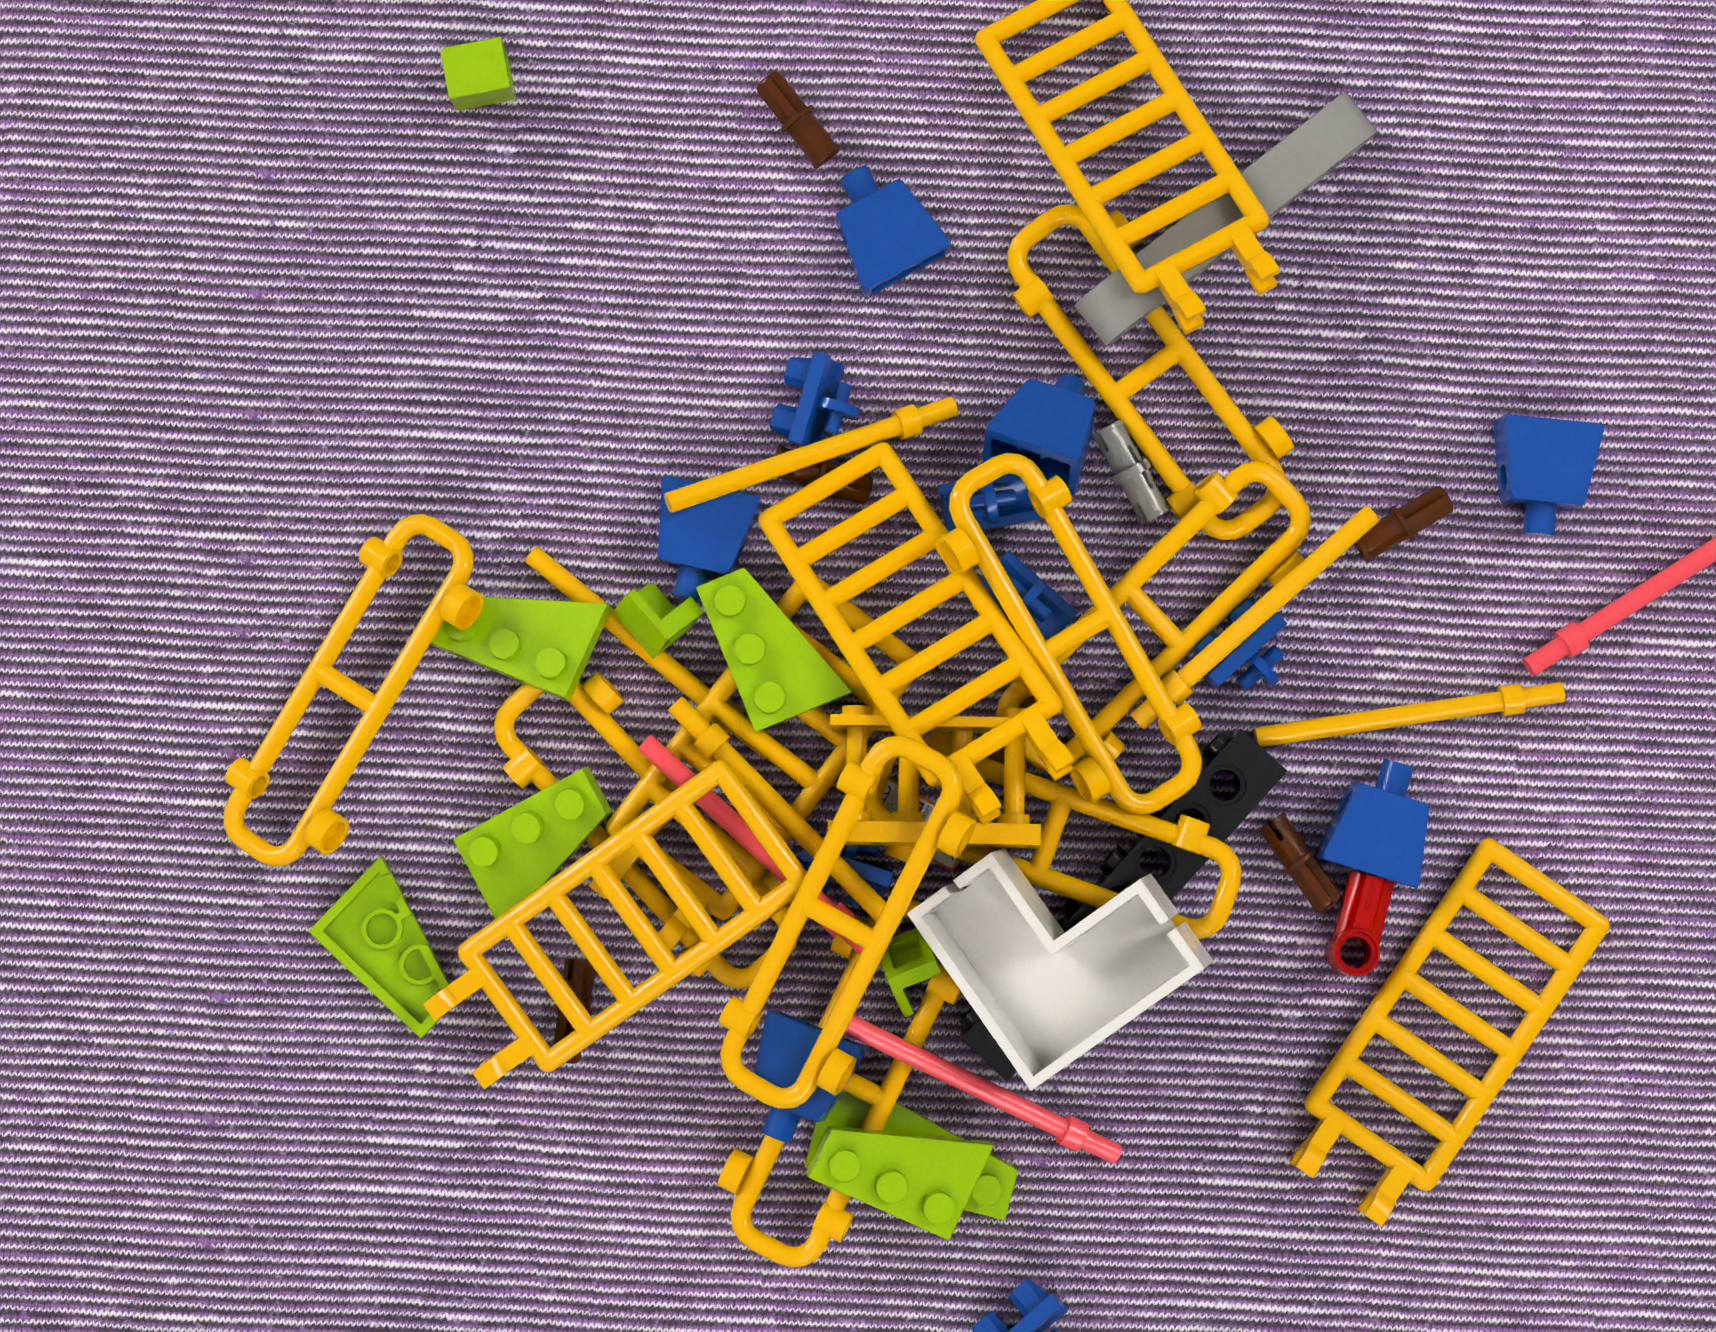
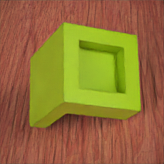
M501 37L441 49L440 54L448 95L456 110H465L517 99L508 51Z
M648 583L638 592L632 589L623 597L613 611V614L652 659L686 634L704 613L691 596L675 608L654 583Z
M917 928L894 936L881 959L886 980L904 1017L914 1014L907 987L942 974L939 967L940 960Z

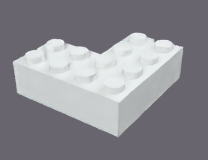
M1005 848L989 853L953 880L954 883L944 886L907 913L1031 1091L1213 962L1211 956L1186 922L1178 927L1172 922L1171 918L1179 912L1151 873L1140 878L1067 932H1064Z

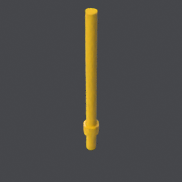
M952 396L918 408L911 404L893 410L891 417L664 493L665 502L670 513L897 436L904 440L923 433V427L958 416V407Z
M1365 505L1178 672L1172 669L1164 676L1161 681L1173 702L1179 706L1194 693L1191 687L1375 526L1380 519L1368 505ZM1148 699L1130 714L1142 729H1145L1158 718Z
M536 546L525 559L529 566L573 602L606 603L539 546ZM612 608L604 628L698 705L710 688L667 652L663 651L652 659L613 614L615 609ZM729 699L727 701L730 705H732L739 712L745 715L746 711L742 709L738 704H736L733 700ZM715 718L711 721L712 724L716 722L727 734L731 732ZM735 735L739 740H741L745 745H747V746H748L751 750H753L757 755H759L761 758L763 757V756H762L760 753H758L755 749H753V748H752L751 746H749L746 742H744V741H743L742 739H740L737 735Z
M1562 682L1522 688L1520 683L1498 686L1497 692L1254 727V737L1257 744L1261 747L1496 712H1501L1503 717L1524 714L1526 708L1563 703L1565 702V690Z
M683 696L680 697L668 709V712L696 739L693 745L707 759L713 756L716 760L726 761L752 797L814 859L823 838L727 742L730 736L716 722L711 725ZM839 855L830 876L877 921L886 901Z

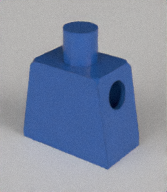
M867 165L852 170L840 179L852 204L836 213L837 224L864 299L950 253L951 242L901 179L895 180L879 189Z
M1070 374L1060 376L1055 386L1035 379L1026 380L988 423L985 429L983 462L1003 453L1021 454L1031 459L1039 467L1046 480L1055 475L1059 476L1067 485L1070 493L1075 495L1092 437L1096 409L1095 401L1090 397L1084 396L1086 393L1084 382Z
M1505 414L1494 420L1493 427L1500 502L1525 505L1523 534L1553 537L1555 536L1557 509H1575L1583 506L1586 500L1604 433V424Z
M663 475L658 560L663 563L679 566L673 596L688 599L691 596L694 601L702 602L696 587L707 583L709 573L724 576L734 572L759 513L762 501L759 496L735 491L670 513L665 502L664 493L696 482Z
M1384 759L1375 787L1359 782H1351L1316 849L1318 853L1314 856L1396 883L1418 888L1423 862L1429 804L1405 797L1414 768Z
M768 1010L754 1073L778 1087L787 1088L792 1086L796 1082L823 1028L778 1010ZM842 1037L837 1048L855 1057L857 1060L853 1072L841 1092L834 1096L817 1086L810 1098L795 1108L778 1109L771 1106L761 1132L779 1141L791 1143L801 1116L818 1123L825 1121L863 1059L868 1047Z

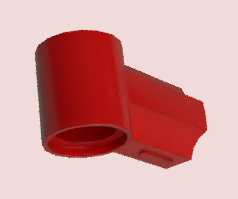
M1349 871L1333 935L1329 938L1325 949L1327 962L1334 971L1342 975L1361 976L1369 973L1376 967L1380 959L1379 942L1394 882L1368 874ZM1351 937L1359 940L1364 948L1363 960L1355 967L1346 965L1340 955L1343 942Z

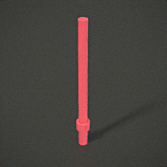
M1716 537L1580 623L1570 622L1554 632L1555 639L1522 659L1525 668L1532 676H1535L1565 656L1570 659L1589 648L1590 640L1715 562Z
M652 734L637 749L677 787H680L695 776L686 765ZM713 790L695 801L704 812L780 882L786 881L784 875L742 817ZM821 891L818 899L854 918L855 914L841 901L835 904ZM819 924V925L822 926L833 938H835L837 935H839V934L835 933L834 931H832V930L826 928L825 926ZM839 935L857 953H861L863 947Z
M853 1015L844 1033L1056 1136V1143L1075 1152L1081 1148L1111 1164L1116 1163L1121 1155L1122 1145L1089 1130L1087 1122L1070 1114L1062 1117Z

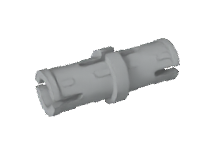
M1121 419L1092 434L1093 439H1095L1100 450L1103 452L1114 474L1110 478L1115 486H1121L1134 508L1133 510L1141 525L1171 509L1148 470L1151 467L1147 457L1142 459Z

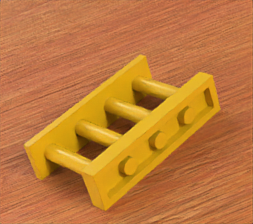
M846 705L842 706V714H830L831 729L847 731L846 765L850 760L861 765L867 754L868 731H892L883 715H873L872 706ZM1026 708L1000 709V717L953 716L928 732H952V753L973 741V733H986ZM1025 734L1004 746L1003 814L998 816V823H987L984 826L981 823H977V816L975 813H972V808L962 793L957 810L976 820L974 832L966 847L1040 848L1041 824H1030V815L1025 814ZM899 757L898 812H892V821H871V812L866 811L865 803L845 845L915 846L926 822H924V813L919 812L920 772L913 762ZM828 820L827 831L833 820Z

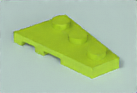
M745 568L696 587L755 733L852 694L847 685Z
M483 597L482 611L469 628L459 630L444 621L431 642V645L570 702L612 608L607 603Z
M589 766L453 840L496 919L548 882L568 858L572 857L607 819L612 810Z
M380 856L308 932L418 1037L423 1038L443 1017L441 1016L434 1021L423 1006V1003L450 984L384 856Z
M828 1125L806 1171V1175L810 1179L949 1241L994 1145L990 1141L954 1140L946 1139L943 1136L925 1135L923 1137L892 1134L891 1131Z

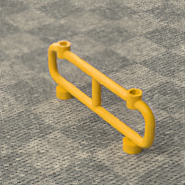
M1074 204L1057 205L1042 213L1017 233L1011 240L1007 252L1008 269L1019 286V289L1012 293L1014 300L1029 319L1037 313L1040 314L1117 419L1122 420L1128 434L1173 494L1166 498L1165 501L1179 521L1200 501L1193 492L1196 486L1189 481L1129 400L1131 396L1177 362L1252 462L1258 461L1270 464L1286 477L1278 460L1295 448L1288 434L1271 415L1255 427L1251 426L1162 305L1145 317V319L1165 346L1115 382L1056 303L1047 286L1030 268L1027 260L1029 250L1058 227L1070 224L1080 230L1111 273L1118 269L1079 206ZM1118 210L1109 214L1117 228L1128 223L1127 219ZM1140 240L1131 244L1129 247L1133 249L1140 243ZM1267 488L1265 495L1237 517L1231 520H1223L1215 515L1201 530L1208 536L1219 540H1236L1249 534L1272 517L1282 504Z
M1003 453L994 456L966 472L956 481L949 499V511L956 528L938 538L940 551L950 568L959 575L978 564L1018 636L1062 700L1063 706L1061 711L1087 754L1086 758L1072 766L1073 771L1069 773L1082 797L1089 803H1094L1109 793L1120 808L1132 814L1148 815L1159 811L1185 795L1197 783L1202 771V756L1192 734L1202 728L1201 721L1195 710L1188 703H1183L1178 707L1175 706L1066 515L1063 507L1072 502V496L1065 482L1057 475L1046 480L1039 467L1031 459L1021 454ZM1006 474H1015L1022 479L1028 489L1031 505L1037 514L1046 520L1096 608L1092 613L1047 640L1044 639L970 508V499L977 490ZM1106 628L1158 716V726L1169 743L1175 746L1181 758L1179 772L1171 779L1145 794L1134 792L1127 784L1056 660L1061 655Z
M1254 461L1241 464L1230 471L1224 478L1217 471L1205 477L1193 491L1200 501L1109 589L1119 607L1126 602L1166 645L1151 661L1160 679L1179 664L1195 646L1213 631L1265 579L1275 586L1304 560V557L1296 549L1301 545L1309 532L1311 523L1309 506L1302 494L1272 465ZM1252 482L1262 483L1288 510L1290 514L1289 527L1181 631L1141 587L1215 515L1228 508L1237 498V493L1247 484ZM1094 604L1078 620L1095 611ZM1083 643L1058 657L1056 660L1059 665L1070 657ZM1021 676L1013 680L1014 682L999 699L996 717H1000V709L1018 708L1028 696L1033 695ZM1135 677L1091 719L1114 760L1121 754L1125 744L1111 729L1146 696ZM1076 735L1065 744V747L1074 758V763L1087 757ZM1026 736L1025 761L1038 770L1047 771L1039 754Z
M425 514L409 515L395 524L384 541L373 536L363 544L359 552V561L367 566V569L251 762L241 757L229 766L225 775V781L234 790L224 809L223 825L228 838L238 848L257 861L271 867L287 866L298 860L309 845L323 855L331 854L340 847L348 834L349 822L331 808L441 625L446 621L459 630H465L479 617L483 608L484 598L482 594L466 585L474 567V553L470 543L460 532L437 518ZM422 534L448 549L453 556V565L377 693L374 694L332 666L385 578L394 575L401 566L403 560L401 551L408 540L415 535ZM323 685L365 713L289 839L280 846H274L246 827L244 814L252 799L261 796L268 787L270 781L268 772L318 689Z
M596 671L582 685L578 682L570 703L641 778L652 763L637 750L639 746L610 716L625 699L601 673ZM523 683L504 701L497 711L494 722L495 738L503 752L510 759L502 766L509 777L523 789L532 782L539 791H542L558 782V780L546 768L540 757L518 738L515 733L514 724L518 716L545 692ZM669 778L663 783L671 791L678 788ZM667 821L665 824H663L654 832H652V837H654L669 821ZM599 826L588 838L587 842L595 848L609 838L610 835ZM634 863L622 880L665 925L677 910V907L642 869ZM767 870L753 888L762 898L782 882ZM788 905L771 917L778 926V929L789 909ZM690 926L680 940L686 948L679 956L701 941L692 926ZM796 941V943H795V945H794V947H793L791 953H792V952L794 951V949L796 948L797 941ZM768 949L746 968L733 967L719 953L693 973L697 977H701L708 971L725 986L736 989L749 988Z
M932 732L931 738L921 736L927 746L946 757L952 754L951 733ZM893 757L886 762L880 773L879 784L870 800L866 803V811L871 812V821H892V812L884 806L883 794L894 763L899 757ZM984 758L974 765L983 779L1004 786V764ZM1025 772V794L1051 802L1041 829V846L1039 849H1034L1031 860L1027 861L1010 855L1030 884L1096 908H1100L1119 894L1050 869L1070 810H1074L1214 860L1220 867L1221 875L1207 914L1198 919L1176 914L1171 920L1176 927L1186 922L1198 940L1211 937L1223 928L1231 914L1240 888L1242 869L1238 856L1229 845L1207 835L1210 824L1185 815H1180L1178 823L1174 824L1151 815L1132 814L1120 808L1117 803L1103 798L1098 799L1094 803H1089L1077 789ZM886 846L884 854L907 862L914 846ZM965 847L958 858L976 864L989 853L996 851V849Z
M902 735L886 737L873 745L865 755L861 765L850 760L844 767L837 781L836 788L846 793L744 999L741 1000L733 996L720 1015L718 1023L728 1029L720 1051L721 1067L727 1079L738 1089L766 1105L778 1109L795 1108L805 1103L814 1093L817 1086L834 1096L841 1092L853 1072L857 1059L837 1047L936 850L939 849L956 859L963 852L974 832L976 820L957 810L963 793L962 777L957 767L945 755L915 739ZM893 757H902L934 773L941 782L942 790L874 927L871 928L818 899L865 803L874 794L884 765ZM810 918L863 947L796 1082L790 1087L781 1088L748 1070L742 1062L741 1053L747 1039L758 1026L762 1017V1009L807 919Z
M912 899L903 918L911 920L907 913L920 905L921 902ZM854 916L856 920L864 923L865 925L873 928L876 923V921L871 916L868 922ZM839 935L833 939L830 950L849 959L818 1024L820 1028L824 1027L860 955ZM941 962L939 967L942 974L930 978L922 1001L903 1038L921 1048L944 1001L955 1005L962 993ZM894 1058L881 1086L855 1073L852 1075L843 1091L871 1105L860 1129L883 1131L913 1068L912 1066ZM765 1135L755 1157L737 1148L733 1150L720 1174L717 1186L736 1195L730 1215L732 1229L741 1243L753 1252L777 1264L790 1268L807 1266L821 1256L831 1238L840 1243L842 1242L854 1218L853 1213L845 1210L851 1197L832 1188L817 1214L808 1239L800 1246L792 1247L759 1231L754 1227L751 1220L752 1209L785 1143Z

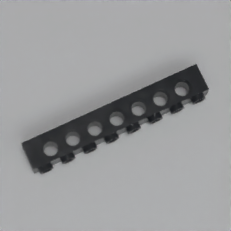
M1234 729L1230 735L1224 730L1219 732L1202 752L1208 759L1202 764V771L1197 783L1185 795L1164 807L1160 812L1156 811L1148 815L1174 823L1180 811L1191 808L1198 813L1200 821L1210 824L1207 835L1224 842L1287 772L1280 763L1242 729ZM1219 770L1228 771L1235 781L1233 793L1224 800L1214 797L1209 787L1211 777ZM1137 833V838L1126 850L1118 845L1102 861L1098 868L1104 874L1094 885L1109 890L1115 886H1125L1128 888L1140 878L1146 876L1140 868L1142 853L1150 847H1158L1166 856V866L1160 874L1153 877L1171 901L1209 858ZM1069 898L1064 904L1069 913L1059 925L1064 932H1067L1099 908ZM971 1006L959 1021L965 1027L959 1034L960 1039L1008 1082L1017 1070Z

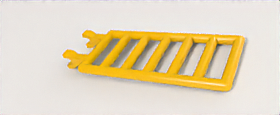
M1036 0L979 30L975 36L977 47L1130 288L1135 293L1144 294L1158 287L1172 308L1180 328L1187 335L1204 326V320L1201 315L1206 313V307L1198 295L1189 288L1181 274L1231 248L1245 269L1247 278L1258 296L1277 287V281L1274 276L1279 274L1280 268L1267 251H1264L1254 236L1268 226L1270 219L1267 212L1127 0H1102L1110 11V15L1013 65L1000 44L1002 41L1081 0ZM1123 31L1136 51V55L1043 104H1038L1025 82ZM1148 71L1163 92L1162 95L1066 146L1064 145L1051 122ZM1176 112L1190 135L1090 186L1076 163ZM1198 153H1203L1216 176L1117 228L1103 206L1104 203ZM1229 193L1244 217L1147 269H1143L1129 247L1131 244Z
M880 442L760 513L758 517L760 528L896 736L909 737L927 745L921 737L922 735L1021 676L1037 702L947 756L957 767L962 777L963 794L982 826L1001 815L999 809L1002 805L991 788L984 782L974 765L1025 734L1054 781L1073 771L1071 764L1074 763V758L1046 721L1061 711L1063 706L1062 700L973 567L959 575L947 564L940 551L938 538L948 533V530L888 443ZM879 466L882 468L896 489L895 491L798 548L784 527V522ZM908 507L922 528V533L830 588H824L811 568V564ZM936 549L951 574L855 632L852 631L837 607ZM964 591L980 616L881 675L865 649ZM992 633L1008 659L909 718L893 692ZM914 763L928 785L932 787L941 785L939 778L934 773Z
M818 577V579L820 580L825 589L831 587L820 577ZM794 581L776 605L791 621V618L807 598L796 581ZM847 601L837 607L848 625L855 631L874 620L851 601ZM792 622L847 685L852 694L867 706H872L873 715H882L853 669ZM893 634L874 644L875 647L897 664L917 654V652ZM727 667L695 709L709 723L715 718L804 787L791 806L806 820L846 766L847 731L832 730L830 716L819 707L797 716L836 746L818 771L814 770L764 730L755 733L750 719L727 702L737 689L730 669ZM913 681L893 692L897 700L900 699ZM681 726L665 746L680 761L683 759L698 772H701L717 761L713 756L707 759L693 745L696 739ZM868 731V739L874 731ZM651 764L608 819L606 831L610 836L633 821L649 801L656 804L673 792L663 784L668 777L655 765ZM758 803L787 844L792 836ZM702 815L754 887L767 869L735 839ZM674 816L673 818L682 825L677 816ZM633 846L610 862L609 866L621 881L638 858L642 861L644 860ZM663 850L705 910L719 920L729 919L740 904L728 887L720 895ZM593 879L589 887L606 899L607 897ZM677 908L658 934L669 949L673 950L691 925L679 908Z
M717 760L461 943L458 948V955L468 971L430 997V999L423 1003V1006L434 1021H436L464 999L482 988L517 1039L483 1061L472 1072L483 1089H486L530 1056L543 1072H552L790 904L807 872L732 767L724 760ZM718 785L786 878V881L762 898L693 804ZM674 816H677L744 909L719 928L651 835L652 832ZM633 846L701 939L700 942L677 958L609 866L610 862ZM589 877L594 879L659 969V971L635 988L567 896L568 892ZM547 907L551 908L617 1000L593 1018L525 926L526 922ZM506 937L510 939L575 1029L552 1047L547 1044L483 955V953Z
M1483 839L1305 1098L1304 1106L1306 1110L1317 1117L1319 1121L1307 1139L1292 1155L1289 1162L1311 1178H1314L1323 1164L1328 1151L1341 1134L1388 1168L1375 1187L1367 1193L1357 1207V1210L1381 1227L1389 1217L1396 1200L1408 1183H1411L1421 1191L1432 1190L1609 931V920L1495 839ZM1491 863L1585 927L1568 953L1475 889V886ZM1462 905L1556 970L1539 995L1446 931ZM1433 948H1436L1527 1012L1510 1038L1417 974V971ZM1404 990L1498 1055L1481 1081L1387 1016ZM1375 1033L1469 1097L1452 1123L1358 1058ZM1346 1075L1440 1140L1423 1166L1329 1101Z

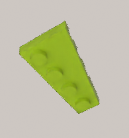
M843 1091L825 1121L815 1123L804 1168L808 1169L828 1125L861 1128L871 1105ZM897 1102L883 1128V1131H891L892 1134L923 1137L925 1135L943 1136L946 1139L968 1141ZM990 1153L964 1210L1005 1221L1018 1173L1017 1167Z

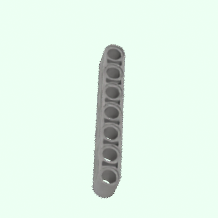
M1344 92L1248 166L1241 174L1267 212L1269 219H1271L1359 150L1378 131L1347 92ZM1229 193L1183 217L1135 256L1145 270L1244 216ZM1229 248L1182 273V277L1189 284L1232 249ZM1117 269L1083 296L1074 307L1107 347L1165 303L1166 299L1158 287L1144 294L1135 293L1120 270Z

